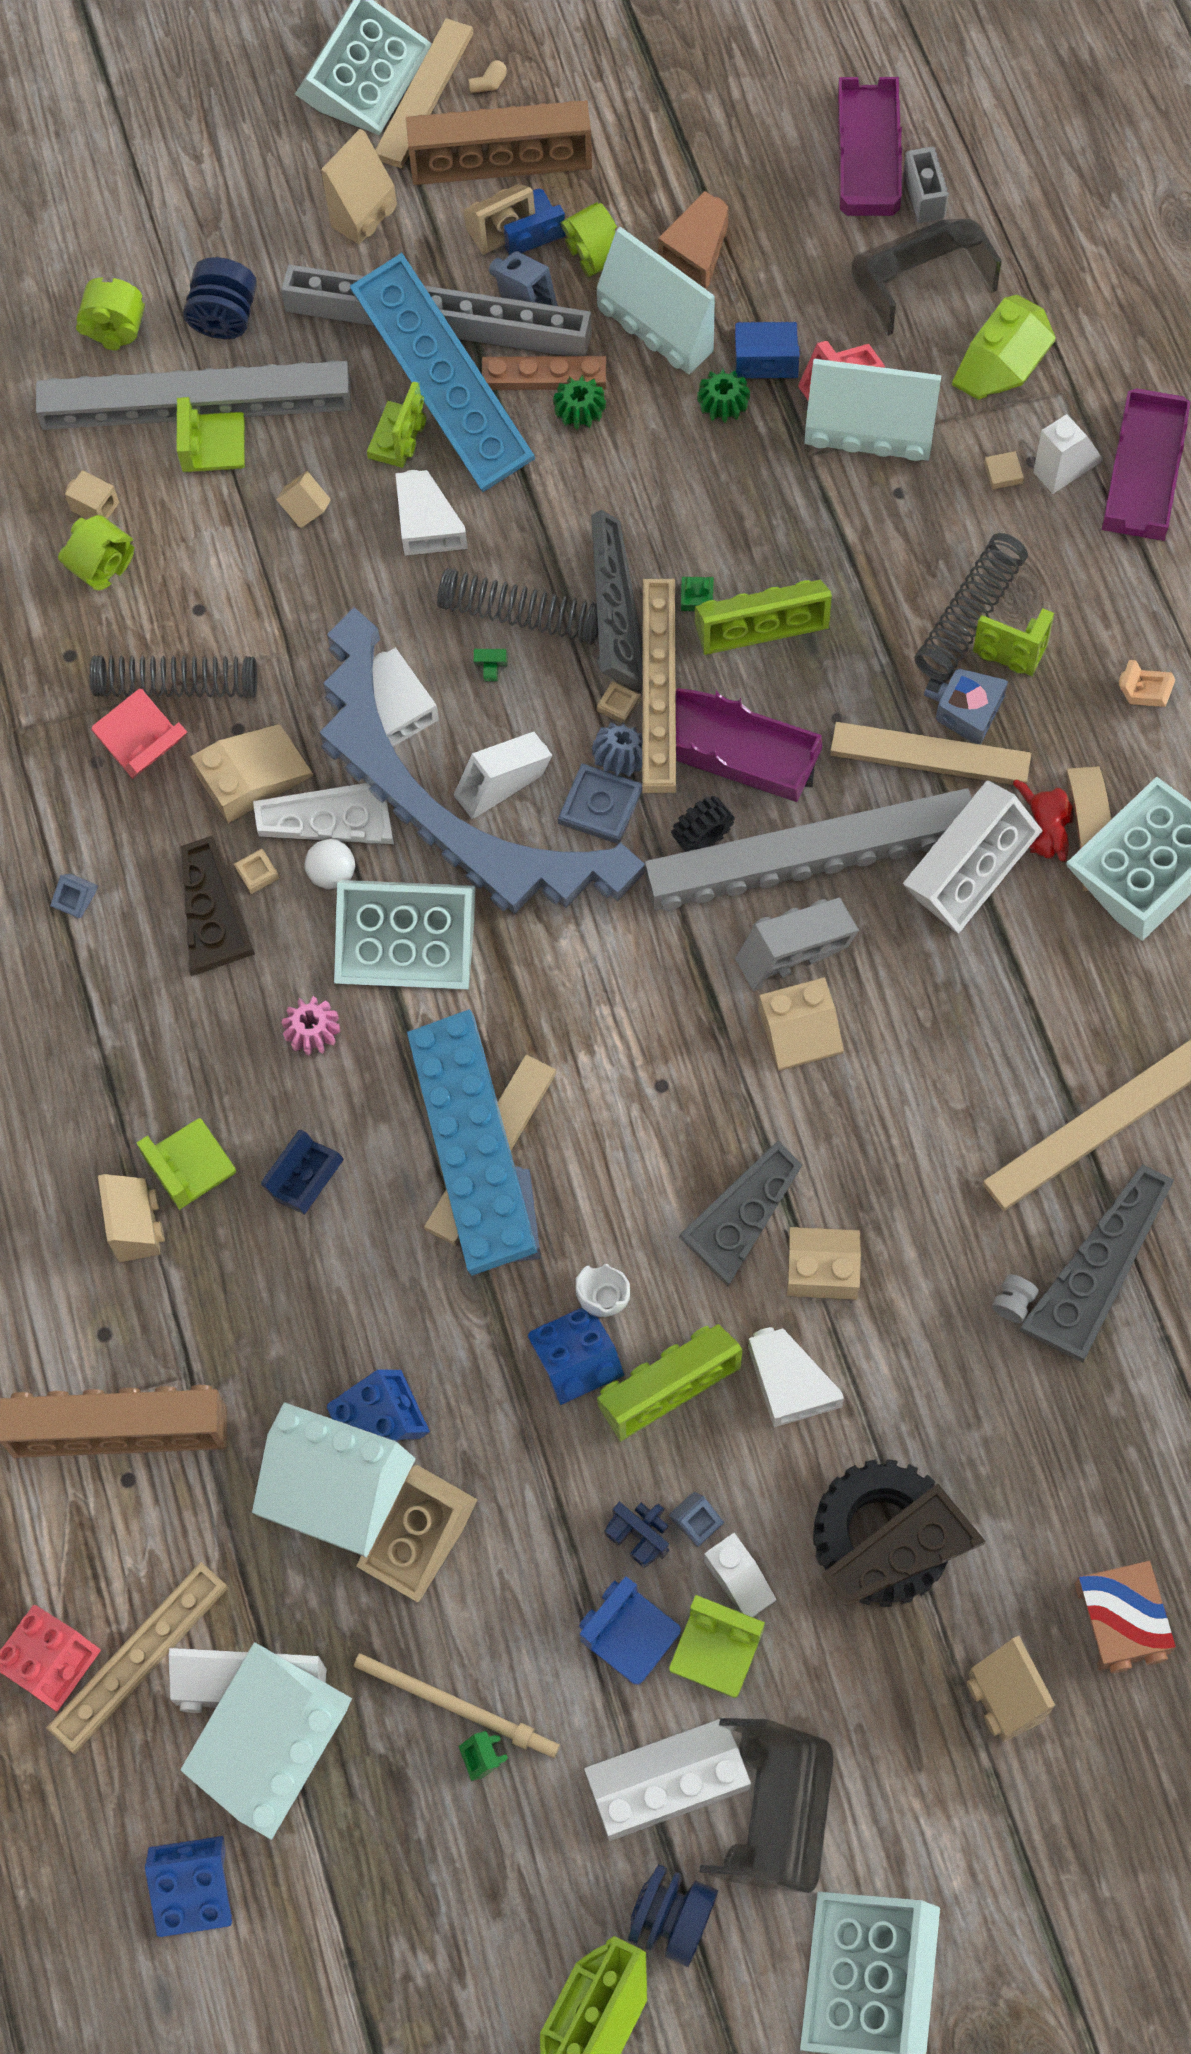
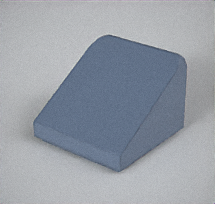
M73 874L60 875L50 906L81 918L95 895L98 885Z
M696 1492L690 1494L669 1514L672 1521L697 1547L725 1523L705 1497Z

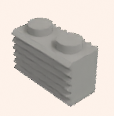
M934 147L910 150L905 153L903 175L915 216L919 223L944 219L947 212L949 192H947L946 183L944 182L945 178L941 172L942 168L938 162L939 158H937L936 148Z

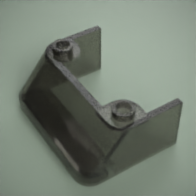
M943 219L854 257L851 266L852 278L887 336L893 334L896 303L884 283L893 280L898 273L949 252L964 248L991 293L997 291L1002 260L976 221L971 219Z
M720 1718L719 1726L742 1733L739 1748L742 1760L747 1767L757 1770L747 1845L734 1844L730 1847L725 1856L724 1866L700 1865L699 1873L739 1884L799 1893L812 1892L816 1888L820 1876L834 1755L830 1743L825 1739L768 1719Z

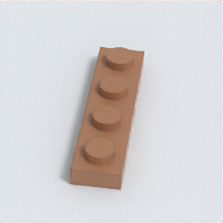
M606 356L482 357V376L492 390H557L559 383L567 384L569 376L574 381H577L581 375H583L586 382L594 378L595 382H597V387L606 389Z

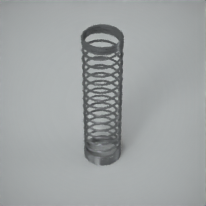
M997 533L992 536L988 542L989 544L985 547V551L980 554V559L975 562V567L970 570V574L966 576L965 582L960 585V590L955 593V598H952L950 601V606L946 607L945 613L940 616V621L935 624L934 629L929 633V637L924 641V645L920 647L914 656L917 667L927 676L940 681L949 680L954 673V668L958 667V660L964 658L963 652H967L969 650L968 645L974 642L973 637H975L976 633L971 634L965 627L950 621L948 615H954L962 624L975 630L977 629V626L970 619L954 612L953 607H959L970 618L974 620H979L980 618L975 611L960 605L958 599L965 600L969 606L985 613L986 617L989 618L988 613L994 611L993 605L999 603V597H1002L1004 590L1009 587L1008 582L1014 580L1013 574H1017L1019 566L1025 563L1028 558V552L1025 546L1015 537L1005 533ZM995 540H999V541L1006 542V543H1008V544H1010V545H1007V544H1004V543H1001V542H994V541H995ZM996 545H1002L1011 549L1020 559L1008 556ZM991 552L998 560L990 558L988 553ZM983 560H989L996 569L985 566ZM994 562L1000 564L1001 566H1003V567H1004L1005 569H1007L1008 571H1006V570L1000 568V567L997 566ZM1005 564L1016 567V570L1012 572ZM978 568H984L993 578L1006 582V586L1002 588L993 578L980 574ZM989 570H991V571L997 573V574L1000 575L1003 579H1001V578L995 576V575H994L993 573H991ZM999 571L1006 574H1010L1011 578L1007 580L1006 577ZM973 576H979L987 585L1001 590V594L996 595L988 586L974 581ZM984 578H987L988 580L994 582L997 586H995V585L989 583V582H988L986 579H984ZM968 584H974L984 594L996 598V602L991 603L985 595L970 589ZM980 586H982V587H984L985 589L989 590L992 594H990V593H988L987 591L983 590ZM963 591L969 592L983 604L990 605L991 609L987 611L980 603L965 597ZM975 594L981 596V597L984 598L986 601L980 599V598L977 597ZM943 623H949L959 633L969 636L971 641L966 642L957 633L945 629ZM938 631H944L951 639L964 644L966 648L961 650L952 641L940 637ZM932 639H939L951 650L959 652L961 656L956 658L950 651L935 645ZM922 655L931 657L935 662L944 666L948 673L939 672L931 667ZM949 659L954 660L956 664L953 666Z
M448 567L441 577L437 594V606L446 610L450 608L451 611H454L459 607V611L462 614L469 610L471 616L479 613L480 618L483 619L489 615L491 621L498 617L501 623L508 619L511 626L518 621L521 628L525 627L528 623L530 630H534L538 626L539 631L543 633L548 628L550 635L555 634L558 630L561 638L568 632L570 640L576 638L578 634V639L581 643L584 642L590 645L594 643L597 637V603L593 602L588 609L581 639V626L587 608L586 600L581 607L576 632L571 637V623L577 606L576 598L573 599L566 630L561 634V621L567 604L566 596L563 597L558 623L554 631L551 632V619L557 602L556 593L551 600L548 621L542 630L541 617L547 600L546 591L541 598L538 619L532 627L531 615L537 598L536 589L533 590L528 617L522 625L521 613L527 597L526 586L521 593L518 615L512 623L511 611L518 589L516 584L511 591L508 613L504 620H502L501 609L507 593V582L503 583L498 611L492 618L491 607L498 586L496 579L491 586L488 609L482 615L481 605L487 590V577L482 581L478 607L474 613L471 610V603L477 588V574L472 579L468 605L464 611L461 607V601L467 587L468 573L465 572L463 574L458 603L454 608H452V601L457 587L458 571Z
M94 655L91 658L89 678L93 696L108 697L112 691L116 697L121 692L126 697H129L132 691L133 693L136 691L134 686L135 659L132 655L129 660L131 685L128 694L124 688L125 661L122 655L119 658L120 689L118 694H116L113 686L115 672L114 657L111 655L108 662L110 687L107 694L105 693L107 684L105 659L102 655ZM142 655L140 657V689L148 697L152 692L157 697H160L163 690L167 697H170L173 691L179 698L184 691L188 697H191L195 690L196 695L200 698L204 692L211 698L215 691L220 698L225 694V691L230 698L234 696L236 691L240 698L243 696L254 698L257 692V663L255 657L245 656L242 666L243 692L241 695L238 686V658L234 657V687L232 694H230L227 682L228 658L225 656L223 658L224 685L220 694L217 685L218 661L217 657L214 656V683L212 692L209 694L207 687V658L204 656L202 659L203 687L201 694H199L196 684L197 659L193 656V685L189 694L186 686L187 661L186 657L183 656L181 661L183 683L181 692L178 694L175 683L176 658L173 655L171 658L172 687L170 694H168L165 686L166 659L162 656L160 663L162 685L158 694L155 687L156 661L152 655L150 659L151 689L149 694H147L144 685L145 657Z

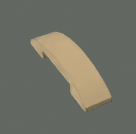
M1099 766L1066 769L1069 798L1073 802L1079 850L1111 820L1107 792ZM1082 883L1083 891H1089Z

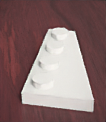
M368 783L253 801L257 832L261 837L311 840L334 839L345 842L394 844L387 800L382 803L376 799L369 791L371 786Z

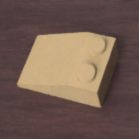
M359 129L321 169L331 227L360 245L367 236L369 237L375 232L377 225L386 216H390L393 213L397 201L395 187L367 134L362 129Z
M280 724L219 740L190 756L196 775L228 824L254 810L253 801L275 798L313 776L312 771Z
M418 1465L412 1466L368 1556H361L356 1567L414 1601L419 1602L462 1533L478 1499Z
M1020 1636L1012 1638L976 1664L968 1674L970 1680L967 1681L969 1691L976 1702L982 1701L988 1713L984 1715L985 1722L992 1735L996 1736L999 1734L1002 1742L1042 1724L1055 1706Z

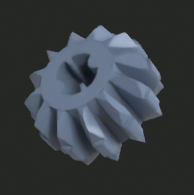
M610 722L607 728H600L592 745L595 765L603 766L604 773L608 771L615 772L616 777L620 773L630 777L634 771L640 772L642 768V733H637L636 727H626L624 722L621 726H616Z

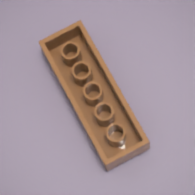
M588 100L406 117L413 185L592 169Z
M194 1385L191 1387V1390L177 1391L175 1387L171 1386L156 1387L155 1392H141L137 1388L119 1389V1393L105 1394L103 1390L99 1389L84 1390L83 1395H69L65 1391L47 1392V1396L33 1397V1394L27 1392H16L11 1394V1398H0V1443L13 1458L227 1449V1406L218 1390L213 1389L209 1385Z

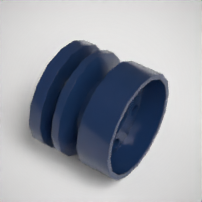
M211 257L198 261L193 269L190 291L183 310L184 320L191 328L211 338L235 339L242 336L247 330L248 318L251 313L250 306L254 301L257 288L255 275L250 269L231 259Z
M658 1864L652 1876L644 1883L634 1906L628 1941L637 1945L644 1929L651 1932L646 1944L647 1950L652 1951L662 1936L668 1939L665 1958L689 1967L719 1890L695 1880L686 1895L679 1893L681 1874L675 1873L669 1888L663 1886L667 1868Z

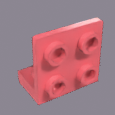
M142 689L135 691L91 728L92 732L132 779L182 740L187 733L179 722L173 726Z
M33 1605L5 1645L0 1649V1673L58 1712L101 1649L70 1626L37 1605Z

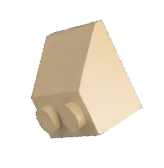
M517 184L464 209L466 230L483 255L505 245L504 225L535 214L533 190L529 186Z
M825 977L759 995L758 1011L778 1071L844 1053L836 1009Z
M108 1174L98 1175L107 1242L119 1263L160 1255L159 1243L164 1242L165 1239L161 1221L156 1222L154 1210L160 1209L156 1189L151 1190L144 1178Z
M790 1227L787 1296L857 1300L860 1289V1230Z

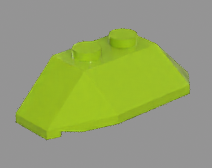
M1019 295L1005 297L971 341L952 381V386L977 400L985 398L989 394L1000 393L1022 386L1056 339L1045 310Z
M613 1936L606 1941L605 1945L594 1949L577 1961L540 2032V2054H621L647 2002L646 1952Z

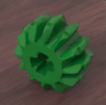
M722 367L718 375L710 371L708 379H701L699 392H697V401L700 404L702 414L710 413L712 421L717 417H721L725 424L728 417L737 420L740 412H746L748 400L750 399V390L747 387L745 377L738 378L736 370L726 374Z
M583 375L577 381H574L569 376L567 384L559 383L557 393H554L553 405H555V415L557 418H562V423H564L565 427L574 423L576 430L579 429L581 424H585L590 429L592 421L600 422L602 412H605L606 409L603 388L597 387V382H595L594 378L586 382Z

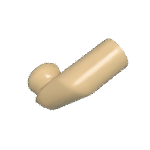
M499 60L492 61L483 77L468 79L470 94L498 89L506 76V65Z

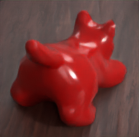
M1018 779L1014 780V787L1021 793L1027 804L1030 805L1034 820L1043 830L1030 845V853H1036L1046 859L1053 858L1054 854L1057 853L1059 860L1066 862L1069 842L1068 834L1064 827L1066 824L1072 823L1074 818V808L1069 802L1066 792L1057 787L1052 791H1041L1033 794L1027 784Z

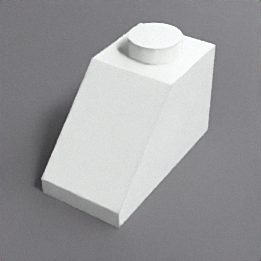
M732 1533L704 1553L705 1565L740 1613L754 1617L776 1601L755 1560L735 1533Z

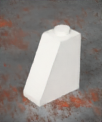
M1066 414L1041 431L1033 473L1054 494L1102 463L1103 458L1087 435Z
M408 470L404 473H396L404 555L468 549L465 526L427 470Z
M396 647L388 652L379 653L373 658V683L377 711L385 733L394 747L439 720L437 705Z
M534 731L472 753L454 792V796L470 818H476L543 776L552 754Z
M772 1327L764 1328L753 1334L754 1337L749 1338L748 1349L774 1427L842 1408L844 1397L841 1390L783 1328L776 1331Z

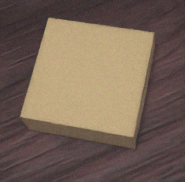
M1016 451L985 457L984 465L992 490L1023 484L1024 476Z
M612 681L597 705V712L620 723L624 722L626 725L641 700V694Z
M263 849L233 864L250 894L280 879Z

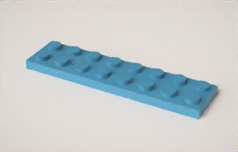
M400 253L350 285L351 291L410 382L419 383L425 405L482 493L535 459L526 441L403 253Z
M468 1009L408 1031L407 1035L467 1271L473 1276L537 1253L474 1014Z

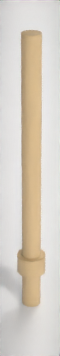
M361 1653L356 1658L355 1668L512 1739V1744L525 1750L530 1747L552 1758H555L559 1751L560 1744L534 1733L535 1729L528 1725L520 1723L518 1726Z

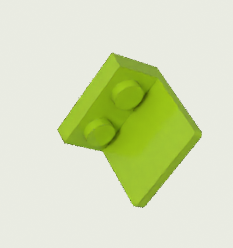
M412 382L403 405L391 401L387 402L367 449L368 459L403 468L407 457L411 458L416 448V435L418 431H423L427 419L426 413H423L424 396L421 395L418 382Z
M189 397L177 398V454L182 472L243 469L245 467L244 413L198 414L197 409H192Z
M1042 608L1037 619L1031 618L1025 632L981 615L977 624L973 652L986 661H996L1008 666L1009 669L1016 673H1025L1033 676L1048 646L1055 613Z
M201 1118L196 1119L154 1145L148 1135L136 1142L142 1156L179 1210L236 1173L234 1165Z
M695 1595L690 1607V1617L670 1664L669 1671L732 1698H737L763 1634L765 1622Z

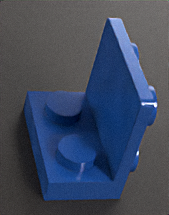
M738 322L735 324L736 373L738 378H798L800 354L796 322Z
M376 1370L327 1404V1409L333 1420L396 1442L407 1439H421L430 1433L402 1370Z
M223 1836L149 1847L145 1872L158 1937L232 1925V1914L223 1868L226 1851Z

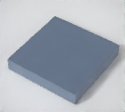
M582 763L559 814L558 824L619 844L642 793V783L619 775L616 777V774L604 773V770Z

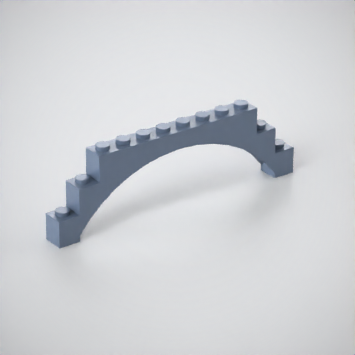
M354 607L327 634L330 653L338 661H346L323 683L326 701L337 711L341 708L342 710L319 732L323 743L321 748L332 759L336 760L339 757L347 764L345 769L355 780L360 781L363 779L371 786L369 791L376 799L382 803L387 800L395 807L393 812L403 823L408 824L411 822L419 829L417 834L423 841L430 846L435 843L443 850L441 855L451 866L456 868L459 865L467 872L465 876L471 884L478 889L484 887L492 894L490 896L491 901L502 911L509 909L515 915L541 887L544 888L542 893L548 900L555 905L560 902L567 908L593 880L595 881L594 887L603 896L608 898L611 895L616 901H619L645 874V863L621 842L613 849L589 852H559L530 848L507 842L482 832L457 818L437 803L411 776L397 756L378 714L373 683L374 646L380 641L378 628Z

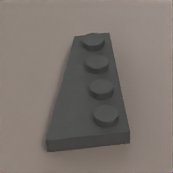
M777 1141L679 1235V1238L727 1287L793 1182L802 1164Z

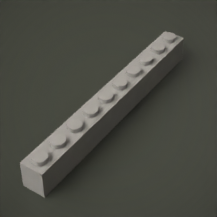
M288 264L281 288L286 312L373 325L350 288V285L364 276ZM424 286L458 339L563 356L587 355L592 335L591 311Z
M348 361L299 362L292 365L268 364L260 367L237 366L229 369L206 368L197 371L175 370L166 373L144 372L134 375L113 374L103 377L81 376L72 379L50 378L48 380L36 381V414L42 430L177 421V398L189 397L192 409H197L198 414L243 412L244 417L352 410L351 378Z
M969 788L645 861V877L654 911L659 909L670 911L679 908L682 904L694 901L696 903H705L711 901L716 896L725 894L736 896L744 893L747 889L756 887L771 888L779 884V882L791 879L802 881L817 873L833 874L848 866H868L876 860L883 858L899 859L910 852L918 850L929 852L954 819L971 801Z

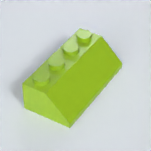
M821 579L816 581L804 580L792 586L783 588L771 587L763 592L750 595L738 594L731 599L722 601L709 600L695 606V625L703 654L707 655L829 629L831 591Z
M719 1324L712 1328L704 1326L691 1335V1341L681 1347L675 1344L663 1351L660 1355L661 1359L649 1365L646 1362L636 1367L630 1373L631 1377L620 1384L618 1381H614L605 1386L600 1391L601 1395L597 1397L598 1408L621 1442L741 1369L742 1348L739 1343Z

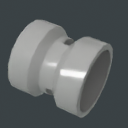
M1009 1274L1002 1284V1294L996 1296L991 1308L998 1315L1009 1321L1023 1323L1028 1313L1026 1307L1028 1303L1035 1300L1039 1290L1028 1280Z

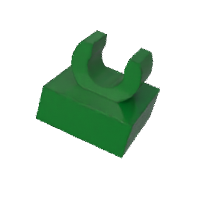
M682 577L681 611H695V606L713 600L714 577Z
M474 649L473 662L475 666H484L483 678L485 682H498V666H508V652L506 649Z
M487 1731L472 1735L458 1746L471 1782L484 1778L508 1759L507 1754L496 1756L493 1745L501 1741L500 1736L493 1735L489 1737Z

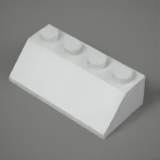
M987 780L917 867L910 873L903 885L918 902L959 934L1043 830L1013 793Z
M169 1648L170 1700L176 1706H180V1711L201 1713L203 1707L216 1708L248 1652ZM276 1654L319 1680L326 1682L327 1669L319 1656Z
M725 1718L584 1768L609 1841L750 1790L751 1782L739 1749Z

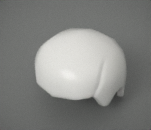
M326 839L317 842L308 850L304 868L314 885L330 890L337 888V882L352 878L355 869V859L351 850L344 843L334 839Z
M604 1264L599 1268L586 1266L576 1277V1296L582 1308L590 1315L597 1317L612 1316L620 1313L627 1306L630 1300V1283L623 1272L611 1268L608 1264Z

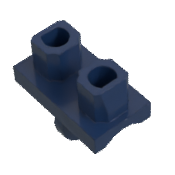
M620 1501L612 1509L613 1518L604 1530L605 1535L612 1542L620 1546L630 1533L637 1537L640 1542L630 1552V1556L643 1568H646L658 1556L663 1559L669 1552V1543L651 1528L653 1526L663 1534L669 1527L668 1524L660 1519L664 1512V1507L658 1503L650 1510L641 1502L634 1510L644 1518L641 1520Z

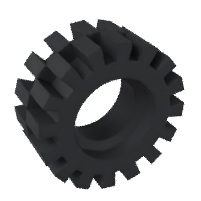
M706 797L703 802L698 801L695 803L694 808L690 807L686 810L687 813L685 815H681L678 818L680 822L674 824L671 834L685 852L714 846L716 841H721L724 838L723 835L731 830L729 827L734 825L733 820H735V817L718 797Z

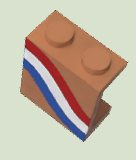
M1150 1561L1081 1576L1074 1584L1078 1599L1084 1598L1101 1657L1097 1663L1099 1670L1109 1668L1110 1673L1114 1674L1131 1669V1663L1145 1660L1146 1665H1153L1168 1660L1167 1655L1171 1654L1176 1646Z

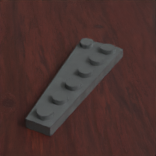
M600 510L591 515L600 649L597 664L601 673L641 692L643 691V645L621 522L605 511Z
M1142 1164L1110 1209L1107 1210L1089 1237L1080 1246L1068 1265L1065 1266L1049 1290L1025 1319L1019 1331L1083 1363L1174 1179Z

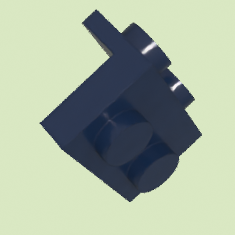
M298 1130L261 1181V1185L276 1202L305 1215L344 1158L337 1151L313 1141L305 1131Z

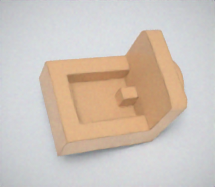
M1136 660L1128 661L1126 670L1121 673L1119 680L1120 689L1123 691L1129 704L1166 707L1175 683L1172 672L1141 670Z

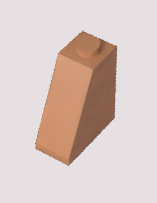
M704 191L658 238V255L706 289L710 285L728 228L729 207L722 199L713 197Z

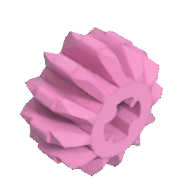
M313 996L309 1004H305L299 998L297 1001L299 1008L288 1007L287 1014L289 1017L282 1020V1026L286 1029L283 1033L284 1038L287 1042L292 1041L291 1046L295 1051L304 1047L305 1054L309 1056L313 1048L317 1047L318 1051L323 1054L325 1051L323 1044L334 1045L335 1038L333 1035L340 1032V1026L336 1023L339 1019L338 1014L335 1010L330 1011L331 1007L327 1001L318 1005L317 998ZM310 1023H316V1025H315V1024H312V1025H313V1028H312V1029H306V1027H307V1028H310V1027H309V1024H310Z

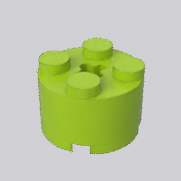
M596 202L561 222V226L568 237L565 239L567 248L573 256L576 254L582 259L580 265L587 277L603 270L616 232L615 229L617 228L604 205Z
M103 277L94 278L85 286L77 314L76 330L80 334L102 343L106 349L117 351L120 349V346L130 344L137 338L145 309V302L143 303L142 301L143 295L135 286L121 279L113 278L111 283L102 282Z
M96 515L87 520L79 518L71 528L72 536L58 555V560L63 563L65 568L94 590H103L112 584L108 579L114 573L119 576L124 573L131 562L135 547L130 544V541H133L132 537L104 516Z

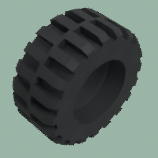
M875 1459L865 1461L864 1467L858 1468L854 1465L846 1469L845 1475L841 1478L836 1477L830 1483L828 1491L823 1493L815 1516L813 1545L816 1546L815 1556L819 1566L823 1565L826 1571L854 1549L849 1537V1525L859 1508L870 1503L887 1502L904 1510L935 1486L936 1482L929 1475H926L924 1478L918 1475V1468L908 1464L907 1469L897 1466V1460L887 1459L886 1464H877ZM948 1561L860 1599L859 1603L870 1605V1602H879L880 1607H891L893 1602L900 1601L902 1605L912 1602L913 1597L918 1594L924 1595L930 1590L932 1584L939 1580Z

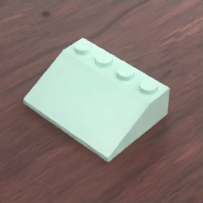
M352 0L298 87L295 95L323 114L379 135L416 75L432 43L374 0Z
M619 227L615 232L597 285V306L605 316L612 317L618 321L626 332L635 334L642 339L650 350L658 351L666 357L673 367L681 368L687 374H690L714 351L715 296L622 227Z
M814 359L804 444L812 445L816 448L843 449L847 452L874 453L882 457L896 456L912 461H929L941 375Z
M1158 777L1153 779L1067 861V867L1110 915L1141 941L1191 895V801Z
M341 880L337 882L334 983L469 989L476 886Z
M284 1402L267 1435L252 1513L367 1557L416 1458L396 1441Z
M254 1642L183 1764L181 1771L238 1821L272 1840L344 1717L352 1698Z
M817 1892L801 2051L820 2054H926L940 1907L922 1900Z

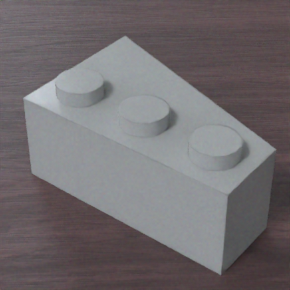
M840 897L830 901L821 899L810 907L801 910L793 908L786 911L782 916L773 919L764 917L755 922L735 960L754 992L763 987L762 982L777 973L780 974L781 978H784L791 974L790 967L806 960L812 965L848 948L859 929Z

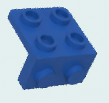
M533 190L535 214L504 225V246L509 255L517 251L523 253L566 237L561 226V222L565 220V213L561 205L552 207L544 190Z
M583 1308L574 1310L565 1316L544 1324L528 1334L529 1341L547 1372L554 1394L560 1405L625 1376L616 1348L599 1318L590 1315Z
M625 1576L620 1583L615 1580L606 1589L602 1596L605 1602L597 1612L591 1609L579 1624V1628L582 1629L579 1636L580 1642L632 1684L640 1685L679 1637L681 1628L675 1621L639 1594L637 1584Z

